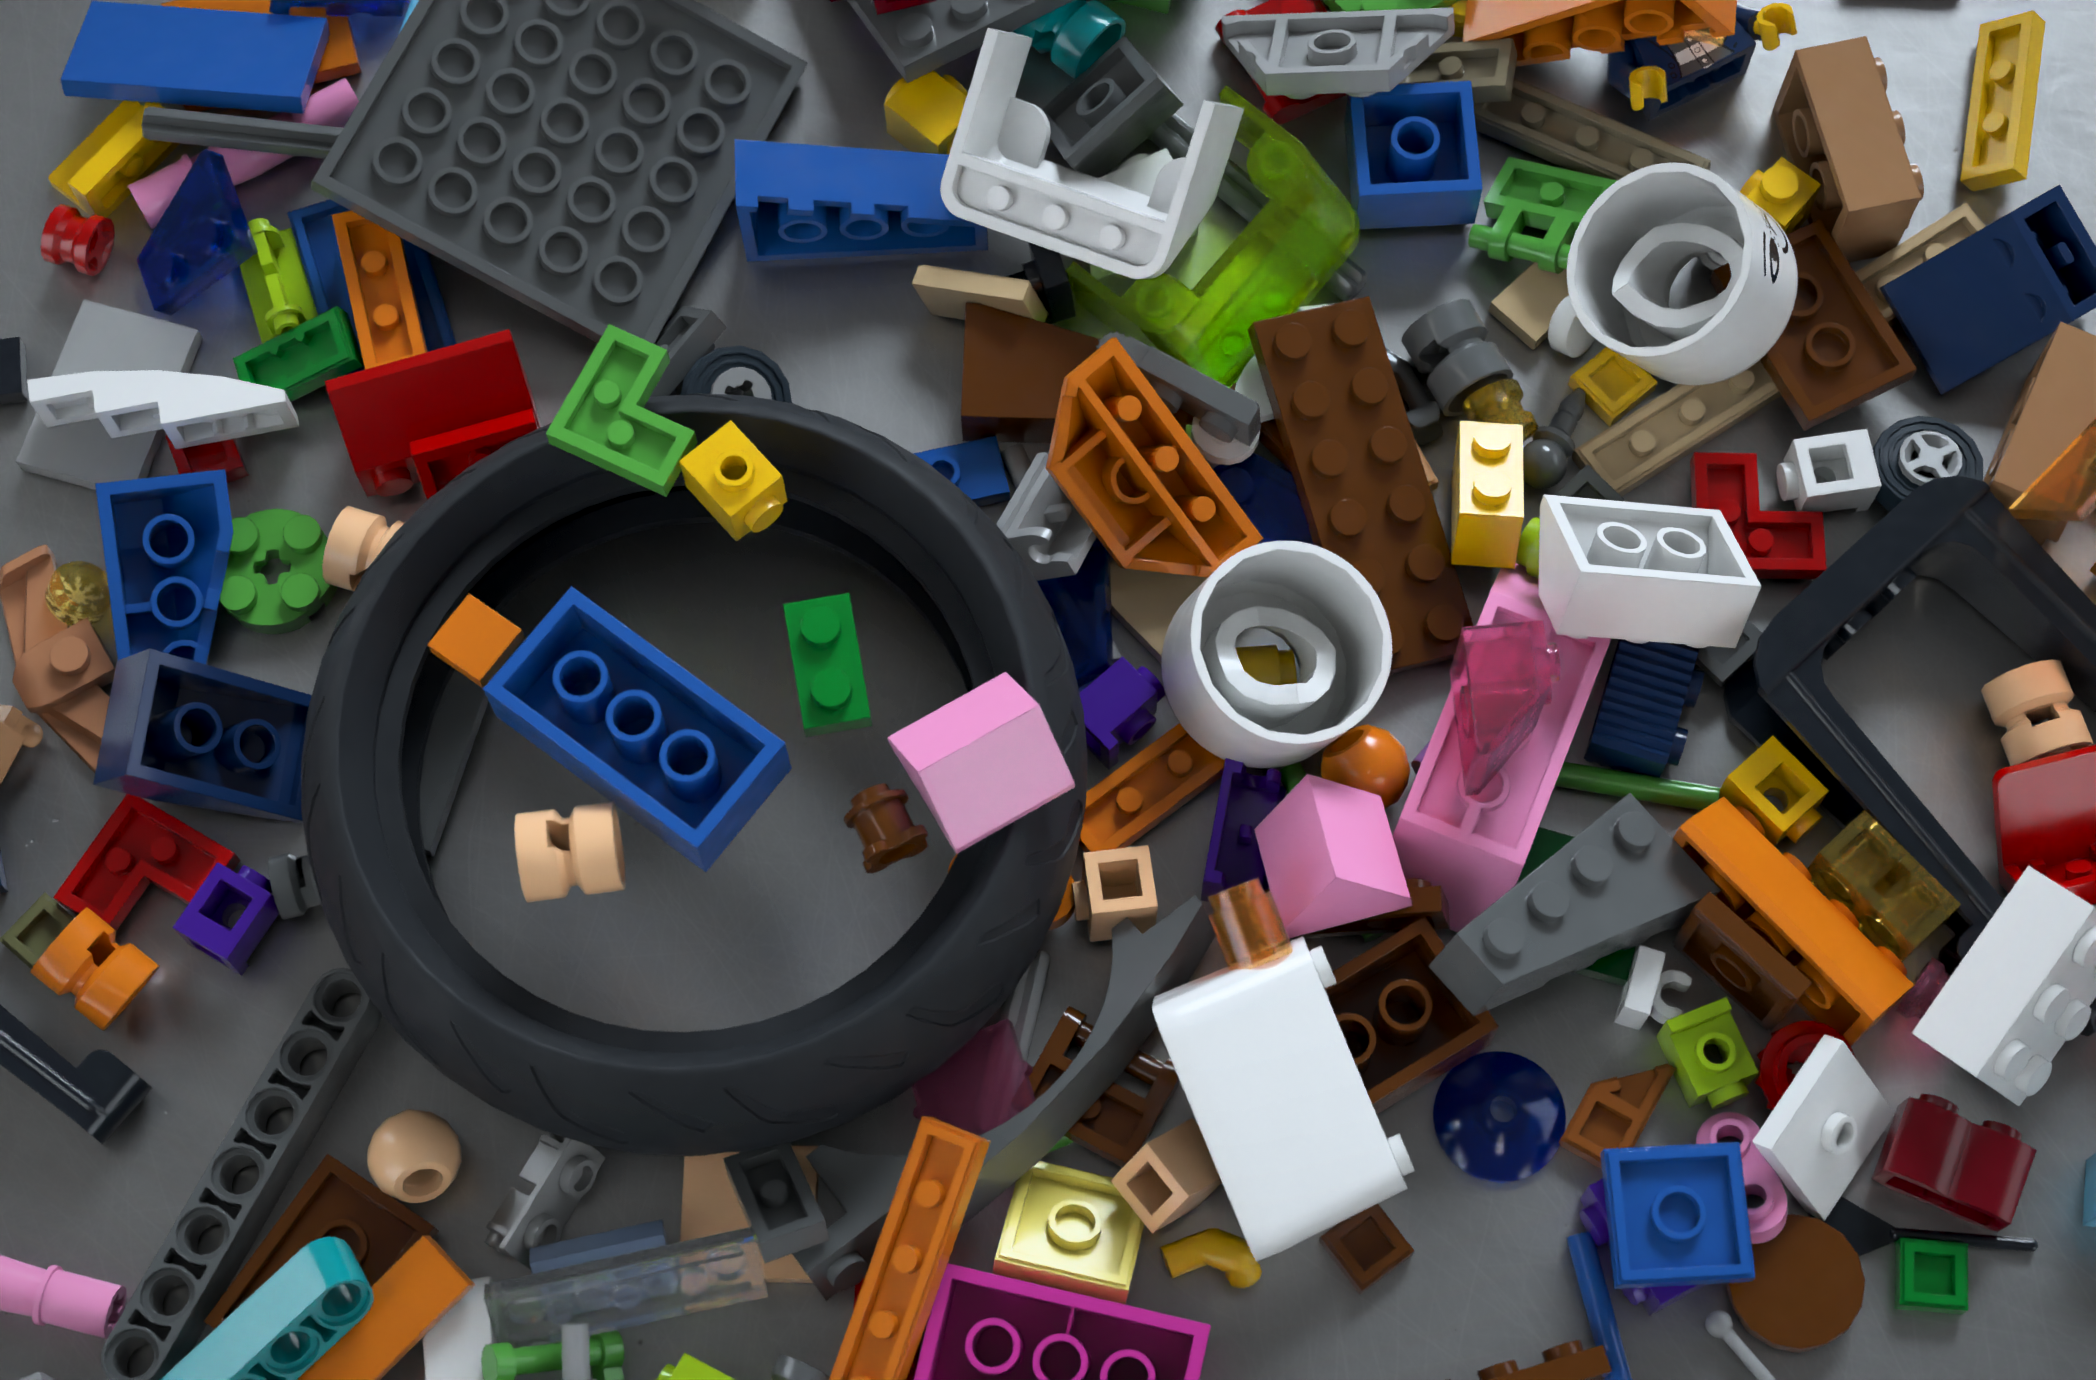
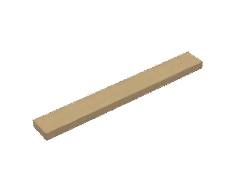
M1964 203L1855 272L1889 326H1892L1898 320L1879 288L1984 228L1983 222L1967 203ZM1760 360L1742 373L1721 382L1706 385L1677 384L1576 448L1571 459L1580 471L1588 464L1623 497L1782 395Z

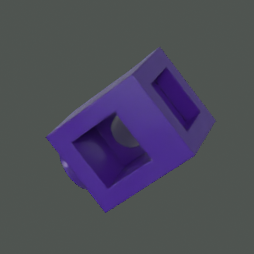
M1122 656L1080 692L1084 711L1087 748L1108 770L1118 763L1119 745L1123 741L1128 745L1136 743L1156 722V718L1153 715L1156 713L1157 703L1166 694L1163 685L1150 670L1144 666L1136 670Z
M217 862L172 928L188 945L242 976L249 967L247 960L279 915L274 896L271 894L270 880L248 866L243 865L239 872L236 873ZM245 910L234 927L230 928L228 926L230 916L236 911Z

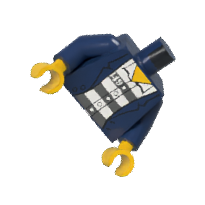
M1737 3L1735 35L1713 38L1710 34V28L1686 31L1683 43L1660 46L1656 41L1657 36L1625 40L1624 51L1608 53V83L1630 98L1632 110L1642 109L1644 115L1650 121L1746 74L1756 47L1754 40H1762L1763 48L1767 51H1772L1780 45L1778 34L1796 35L1797 28L1793 9L1789 4L1785 3L1770 4L1761 10Z

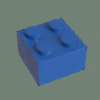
M1471 81L1398 84L1390 92H1377L1367 97H1352L1348 95L1344 128L1354 230L1475 224L1483 189Z

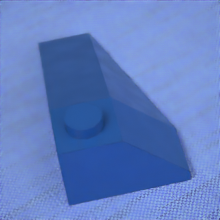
M225 469L95 484L118 660L151 648L207 665L234 534Z

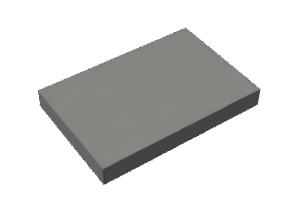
M83 299L52 376L91 371L162 370L189 373L203 338L198 329ZM36 412L16 463L24 471L96 490L95 484L147 478L165 431L160 429L111 438L98 418L47 428Z

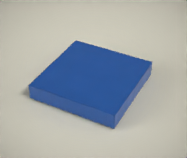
M1739 1142L1603 1149L1600 1156L1614 1289L1752 1282L1756 1278Z

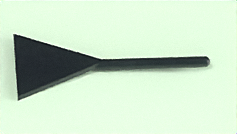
M1842 1196L1826 1220H1822L1841 1232L1859 1257L1894 1243L1899 1238L1968 1243V1247L2034 1252L2038 1248V1242L2033 1238L1896 1228ZM1808 1213V1217L1817 1218Z

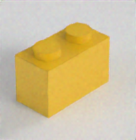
M1460 421L1451 472V564L1515 569L1524 520L1523 425Z

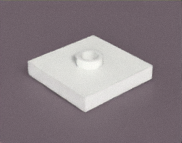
M1824 1034L1753 1139V1144L1805 1212L1825 1221L1895 1113L1844 1041Z

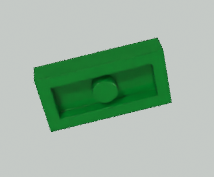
M844 593L783 604L806 738L871 727L872 720L850 594Z

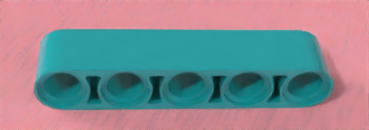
M323 1237L304 1246L161 1380H297L371 1309L374 1300L373 1289L350 1246L345 1240L337 1237Z

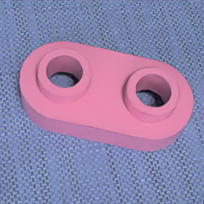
M1723 1112L1708 1118L1701 1125L1696 1136V1144L1718 1143L1720 1139L1726 1136H1734L1741 1140L1740 1151L1746 1196L1758 1195L1765 1201L1759 1208H1747L1751 1243H1764L1776 1237L1786 1224V1192L1779 1176L1753 1144V1139L1760 1130L1759 1126L1743 1114Z

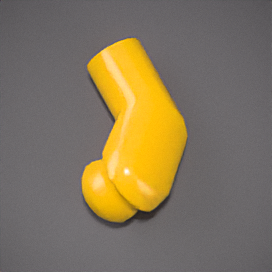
M1208 1228L1160 1247L1163 1261L1172 1279L1209 1265L1225 1271L1226 1278L1232 1287L1246 1288L1254 1285L1262 1274L1261 1266L1255 1260L1246 1239L1218 1228Z

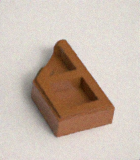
M1663 1064L1640 1073L1591 1083L1557 1145L1602 1169L1600 1153L1603 1149L1630 1148L1635 1146L1676 1068L1669 1064Z

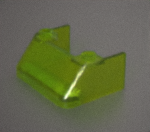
M1226 85L1219 93L1220 103L1244 109L1235 139L1250 149L1247 157L1248 175L1255 188L1270 199L1192 290L1175 277L1163 273L1155 278L1136 280L1120 298L1075 261L1069 265L1066 272L1076 302L1115 333L1118 331L1120 334L1125 333L1127 338L1131 336L1150 347L1153 346L1230 388L1238 381L1245 366L1255 355L1247 331L1251 324L1255 321L1295 313L1298 307L1307 306L1333 276L1335 271L1340 268L1356 249L1360 239V222L1355 208L1306 147L1288 131Z

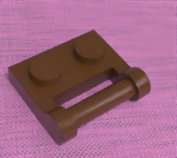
M1071 1006L1065 1010L1013 1102L1015 1111L1020 1113L1037 1100L1073 1062V1060L1066 1057L1068 1051L1073 1045L1082 1049L1094 1028L1093 1025L1086 1022V1014ZM1138 1050L1124 1069V1072L1151 1085L1145 1099L1113 1082L1064 1136L1123 1168L1146 1144L1167 1103L1174 1095L1180 1083L1170 1058L1163 1063Z

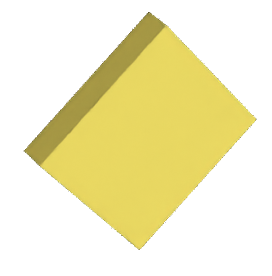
M1039 1161L1016 1181L996 1252L992 1274L1126 1305L1145 1224L1110 1181L1113 1177Z

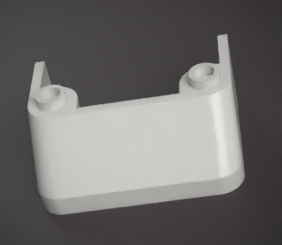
M987 28L941 180V197L946 208L953 215L961 219L1129 278L1151 279L1163 274L1170 267L1216 199L1244 109L1230 104L1204 100L1186 157L1171 160L1161 168L1156 177L1151 196L1044 160L1051 135L1049 120L1038 106L1015 98L1033 38Z

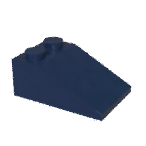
M151 648L118 660L93 785L153 801L301 823L303 822L301 812V761L307 715L312 695Z

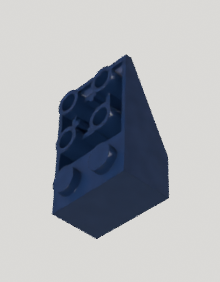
M2059 184L1879 289L1940 394H1944L2053 333L2060 322L2069 324L2096 308V246Z

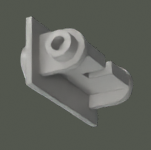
M551 1133L550 1136L542 1134L539 1144L519 1174L522 1179L536 1187L530 1196L511 1187L494 1217L486 1226L491 1232L486 1238L485 1243L506 1256L508 1254L531 1270L529 1248L558 1242L562 1229L579 1201L593 1186L597 1172L606 1159L593 1146Z

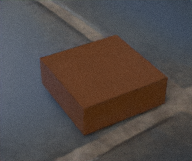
M1379 1204L1338 1223L1319 1239L1321 1245L1360 1295L1410 1258L1415 1252Z

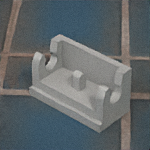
M1048 452L1037 453L996 524L1030 568L1036 581L1076 575L1096 539V535L1045 469Z

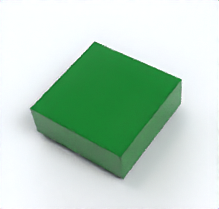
M1899 1238L1895 1242V1309L1962 1315L1968 1311V1243Z

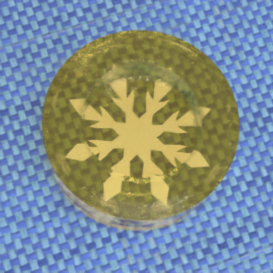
M71 561L61 565L52 574L45 591V600L50 612L58 620L71 626L85 618H88L92 625L99 622L105 616L110 606L107 574L98 566L84 561Z

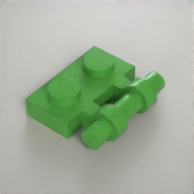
M1508 157L1483 201L1487 217L1498 220L1494 227L1474 224L1469 232L1468 245L1472 248L1488 251V256L1492 259L1510 262L1515 257L1538 263L1540 270L1560 274L1564 269L1567 270L1571 243L1582 218L1595 200L1618 180ZM1525 226L1547 231L1544 239L1521 234Z

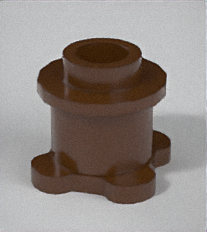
M877 784L859 792L850 801L853 808L845 814L843 820L848 828L856 829L864 846L862 855L865 861L862 864L868 874L879 872L902 859L913 857L928 847L925 839L928 833L925 826H914L905 807L909 797L904 789L890 790L887 784Z

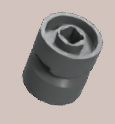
M1467 299L1449 301L1422 315L1410 325L1401 339L1418 371L1430 374L1426 384L1445 416L1465 414L1482 406L1501 393L1514 376L1497 345L1494 342H1484L1488 330L1470 300Z

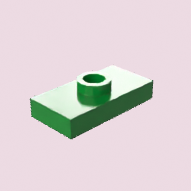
M338 306L233 358L239 380L285 390L290 402L326 385L325 381L344 376L364 366L349 315Z

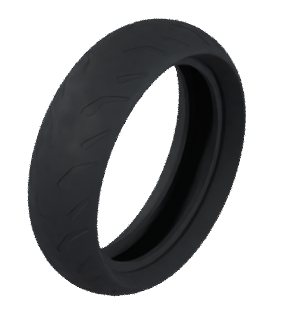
M696 393L680 396L650 397L644 408L695 431L698 441L695 448L731 420L783 476L787 502L783 504L780 516L767 528L808 538L841 552L876 573L901 593L926 619L946 647L963 679L967 693L1007 672L1040 705L1075 782L1073 789L959 852L943 884L922 915L894 946L866 970L836 990L800 1008L759 1022L725 1029L692 1032L640 1030L603 1023L569 1012L524 989L503 975L475 951L450 922L436 892L426 859L421 829L420 783L424 751L432 720L446 685L456 669L431 653L427 644L469 593L498 613L512 598L537 578L567 559L601 543L634 532L668 525L719 522L686 487L682 471L669 494L665 497L549 444L546 432L551 425L550 423L505 444L496 452L465 469L443 489L430 497L394 533L363 574L334 628L320 664L309 704L301 761V812L308 860L323 911L342 954L372 1003L401 1037L443 1075L492 1107L538 1129L588 1145L637 1154L702 1156L724 1152H746L794 1142L843 1125L893 1100L916 1082L936 1071L979 1032L1008 999L1036 957L1061 905L1076 860L1085 814L1088 755L1084 711L1075 671L1054 612L1030 568L1005 534L961 489L926 461L888 438L835 415L818 410L805 409L794 403L746 395Z

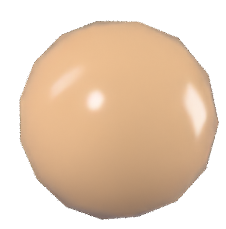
M406 1109L386 1118L373 1133L367 1149V1165L370 1175L380 1190L408 1203H422L441 1195L455 1179L462 1162L458 1135L447 1120L427 1111Z

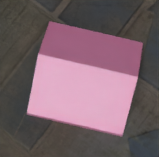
M1007 672L1000 674L887 737L889 744L956 854L1075 787V782L1040 705Z
M1307 774L1254 829L1283 940L1412 906L1409 890L1380 795Z

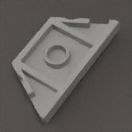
M1454 7L1222 16L1221 20L1224 43L1267 96L1285 95L1292 99H1306L1316 94L1346 93L1352 97H1367L1377 92H1390L1447 41L1455 31Z

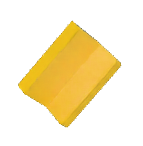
M123 100L49 175L48 179L51 185L90 216L96 214L107 218L131 194L128 185L150 175L180 144L147 140L143 137L142 117L145 108L164 107L159 103L146 102L144 105H141L137 101Z

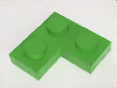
M609 324L548 428L546 436L549 444L667 497L682 471L679 461L690 453L698 442L695 431L644 408L670 363L668 350Z

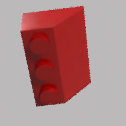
M510 329L325 381L353 469L367 497L377 494L380 496L399 495L408 491L413 484L421 482L411 455L409 442L528 409H533L538 428H541L529 381Z

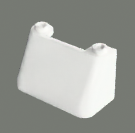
M1304 936L1154 997L1152 1011L1167 1051L1242 1232L1256 1261L1282 1252L1408 1189L1403 1176L1415 1172L1400 1134L1387 1138L1334 1014L1325 988L1337 984L1324 950L1322 946H1319L1309 951Z

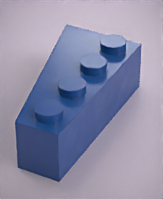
M734 139L736 210L747 262L988 250L987 227L953 215L946 208L942 200L940 186L949 154Z

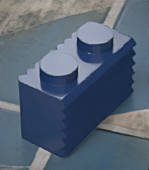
M1619 639L1584 759L1588 762H1596L1600 766H1609L1613 770H1622L1624 772L1654 777L1661 776L1666 764L1678 766L1689 731L1688 729L1678 727L1679 718L1683 706L1695 707L1705 672L1694 669L1699 649L1676 643L1649 641L1638 644Z

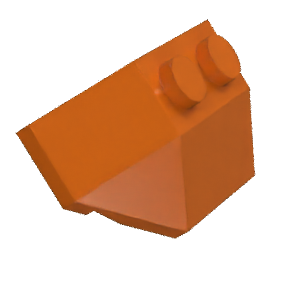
M1116 337L1110 338L1064 377L1045 469L1120 568L1208 578L1227 559L1246 548L1257 545L1264 539Z

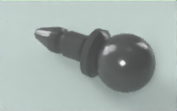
M1577 388L1560 403L1558 412L1555 413L1549 426L1538 427L1533 434V441L1523 448V479L1529 486L1538 489L1551 488L1558 484L1565 476L1568 463L1567 458L1571 457L1575 450V444L1571 436L1577 426V421L1581 419L1584 413L1586 393L1583 389Z

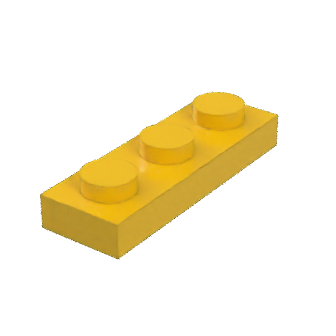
M2034 10L1980 24L1960 181L1972 192L2027 179L2045 31V21Z

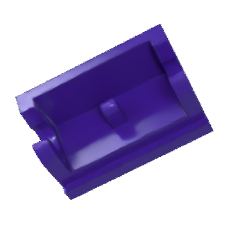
M1229 758L1225 759L1204 872L1201 901L1244 908V898L1262 897V891L1269 889L1254 829L1285 798L1286 789L1280 786L1282 774L1278 770L1270 768L1267 770L1266 776H1256L1246 772L1247 767L1243 762Z

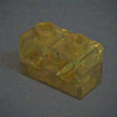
M1866 810L1819 851L1807 868L1812 877L1811 883L1828 900L1836 899L1847 906L1859 922L1858 929L1876 947L1883 946L1892 951L1902 963L1935 934L1961 906Z

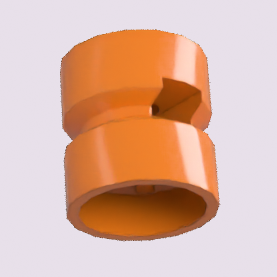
M86 907L50 944L32 967L30 973L59 996L67 993L75 995L74 1008L102 1031H105L140 993L160 966L132 943L121 946L116 944V930Z

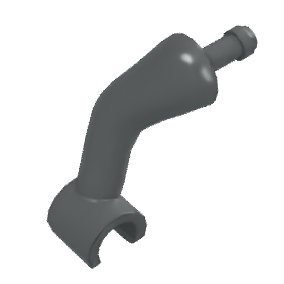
M1386 348L1399 391L1410 408V411L1406 412L1413 436L1419 447L1441 438L1444 434L1442 426L1438 421L1440 418L1438 404L1435 401H1430L1415 368L1408 361Z

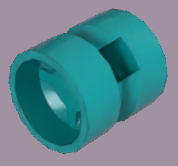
M1073 0L1013 30V32L1033 38L1031 46L1041 54L1051 51V61L1073 79H1076L1123 37L1126 30V21L1099 0H1091L1089 2H1086V0Z

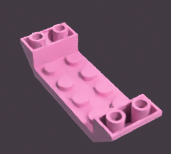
M1515 563V569L1501 568L1490 590L1393 834L1405 879H1424L1430 881L1431 886L1441 885L1449 903L1450 930L1457 933L1517 884L1611 641V638L1588 637L1586 639H1576L1567 635L1556 634L1538 595L1539 579L1528 575L1526 567ZM1551 685L1536 727L1480 792L1494 751L1499 746L1501 748L1508 740L1507 736L1517 724V728L1525 720L1524 716L1533 705L1534 708L1542 699L1541 696ZM1534 715L1533 718L1528 722L1527 726H1528V725L1530 724V722L1535 718V715ZM1532 724L1527 728L1524 734L1529 730ZM1521 726V727L1518 729V731L1514 734V737H1515V735L1520 731V729L1522 728V726ZM1518 734L1517 737L1512 741L1511 745H1512V744L1514 743V741L1518 738L1519 734ZM1505 746L1501 749L1498 755L1504 750ZM1501 754V756L1495 761L1494 765H1495V764L1498 762V760L1502 757V754Z

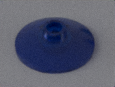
M1490 1051L1470 1057L1454 1067L1446 1075L1435 1096L1433 1125L1442 1150L1459 1169L1480 1180L1494 1183H1509L1534 1175L1551 1161L1561 1145L1559 1141L1565 1132L1566 1111L1557 1085L1542 1067L1518 1054ZM1496 1101L1507 1102L1513 1108L1514 1118L1508 1122L1497 1121L1491 1115L1490 1105Z

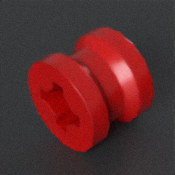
M60 204L50 213L44 225L41 236V255L46 262L60 266L69 262L75 265L78 272L95 276L106 266L111 255L115 237L114 224L111 219L96 214L89 218L83 217L78 208Z

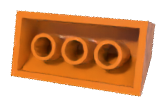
M1723 796L1685 821L1678 828L1673 839L1721 889L1716 897L1812 982L1796 1004L1813 1021L1826 1024L1838 1031L1852 1047L1899 1003L1914 986L1906 977V967L1892 951L1883 946L1876 947L1858 929L1859 922L1847 906L1836 899L1828 900L1811 883L1812 877L1810 872L1797 857L1788 852L1782 854L1763 836L1765 831L1762 824L1749 810L1742 806L1735 808Z

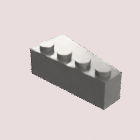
M1629 793L1456 933L1428 967L1473 1016H1476L1538 989L1551 979L1570 971L1573 974L1593 965L1597 959L1621 949L1624 951L1646 942L1650 936L1670 929L1671 931L1683 926L1693 908L1709 891L1716 896L1721 889L1637 799Z

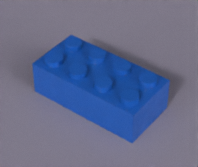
M572 586L483 688L495 715L610 802L614 801L617 807L704 872L709 870L792 769L784 741Z

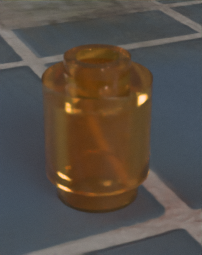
M1259 878L1208 897L1214 912L1209 914L1208 917L1229 971L1252 969L1292 953V944L1272 892L1264 893Z

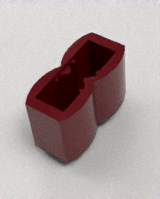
M1921 1094L1919 1099L1908 1097L1897 1106L1872 1179L1891 1190L1918 1201L1935 1205L1941 1210L1979 1227L1999 1232L2012 1223L2037 1150L2022 1142V1134L2009 1125L1990 1120L1983 1121L1982 1126L1970 1122L1958 1115V1106L1945 1098L1932 1094Z

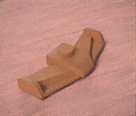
M40 545L6 563L0 569V599L15 662L12 682L29 712L38 714L95 773L110 699L101 688L113 682L116 666L88 618L70 626L67 612L59 613L60 608L65 607V603L61 601L62 599L56 600L51 597L55 594L62 596V590L58 582L57 561L48 545Z

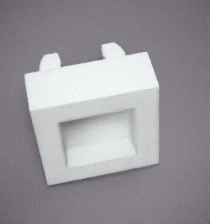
M1640 945L1633 957L1628 980L1622 990L1614 1023L1640 1030L1649 1015L1661 1024L1682 1015L1684 1010L1670 1007L1664 1003L1661 998V990L1672 988L1686 993L1691 985L1692 978L1679 970H1668L1661 973L1666 953Z

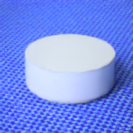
M1567 296L1560 302L1552 315L1548 328V340L1553 350L1569 357L1577 358L1590 348L1595 338L1583 327L1575 314L1570 297Z

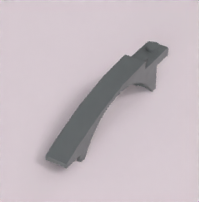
M1196 895L1143 934L1128 917L1112 928L1113 957L1110 981L1104 1004L1092 1032L1067 1070L1044 1094L1005 1123L979 1136L991 1142L960 1228L1035 1166L1122 1074L1157 1026L1152 1011L1154 997L1189 982L1216 936L1204 905ZM820 1145L806 1156L825 1186L846 1212L844 1216L827 1228L830 1240L793 1254L826 1301L839 1291H845L854 1287L866 1276L909 1154L869 1155Z

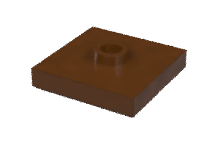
M1710 891L1693 908L1672 942L1673 946L1765 1030L1769 1029L1772 1031L1812 984L1806 976Z

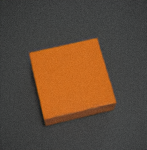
M469 593L427 645L431 653L481 688H484L525 639L522 629Z

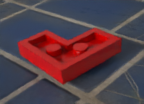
M1693 453L1690 460L1692 508L1721 511L1757 579H1816L1827 569L1823 512L1760 511L1757 453Z
M126 794L53 898L60 905L77 915L88 907L117 931L150 883L189 904L217 862L234 871L241 860L234 852L143 798Z

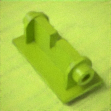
M257 218L245 225L246 232L242 236L243 242L233 246L262 343L318 316L292 227L278 231L276 227L270 226L267 219Z

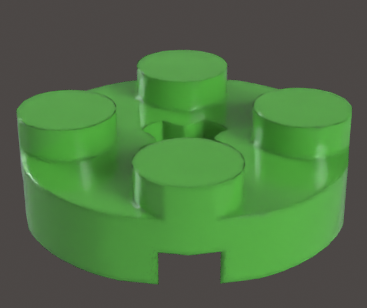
M267 509L252 513L246 517L232 519L234 534L220 597V603L227 613L237 619L242 626L262 634H284L298 630L311 622L309 616L317 612L323 603L327 607L337 590V586L325 583L323 578L322 564L328 538L317 521L309 515H303L286 509ZM273 559H280L283 564L291 565L289 572L279 574L278 583L268 584L264 574L259 573L261 568Z

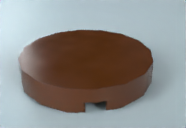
M1788 1214L1784 1228L1776 1237L1764 1243L1752 1244L1756 1278L1752 1282L1726 1283V1289L1733 1310L1738 1315V1320L1750 1335L1771 1348L1801 1353L1826 1346L1847 1332L1862 1307L1865 1277L1859 1255L1841 1232L1818 1218Z

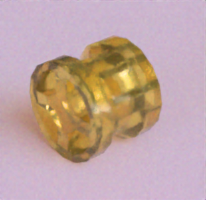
M1514 379L1490 383L1469 395L1462 404V409L1469 421L1523 425V442L1529 439L1539 427L1532 412L1524 410L1521 403L1524 393L1519 382Z

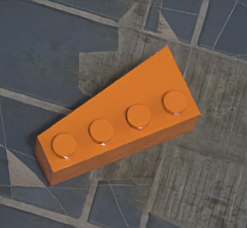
M1467 0L1463 42L1513 38L1518 54L1516 67L1570 59L1571 48L1577 47L1589 51H1600L1601 54L1624 51L1625 40L1657 36L1656 41L1660 46L1683 43L1686 31L1710 28V34L1713 38L1735 35L1737 0Z

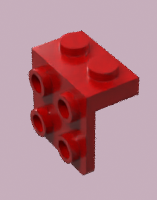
M2096 745L1998 770L1992 778L1999 884L2009 894L2025 869L2030 866L2089 904H2096Z

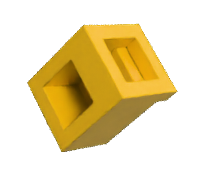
M1781 156L1774 166L1767 169L1765 173L1759 169L1755 171L1740 192L1771 215L1787 235L1796 231L1807 219L1821 184Z
M1772 736L1726 777L1720 788L1719 799L1724 796L1735 808L1742 806L1749 810L1762 824L1765 831L1763 836L1775 846L1785 836L1794 844L1798 843L1822 820L1823 816L1816 808L1829 790ZM1765 796L1777 797L1783 805V811L1780 812Z

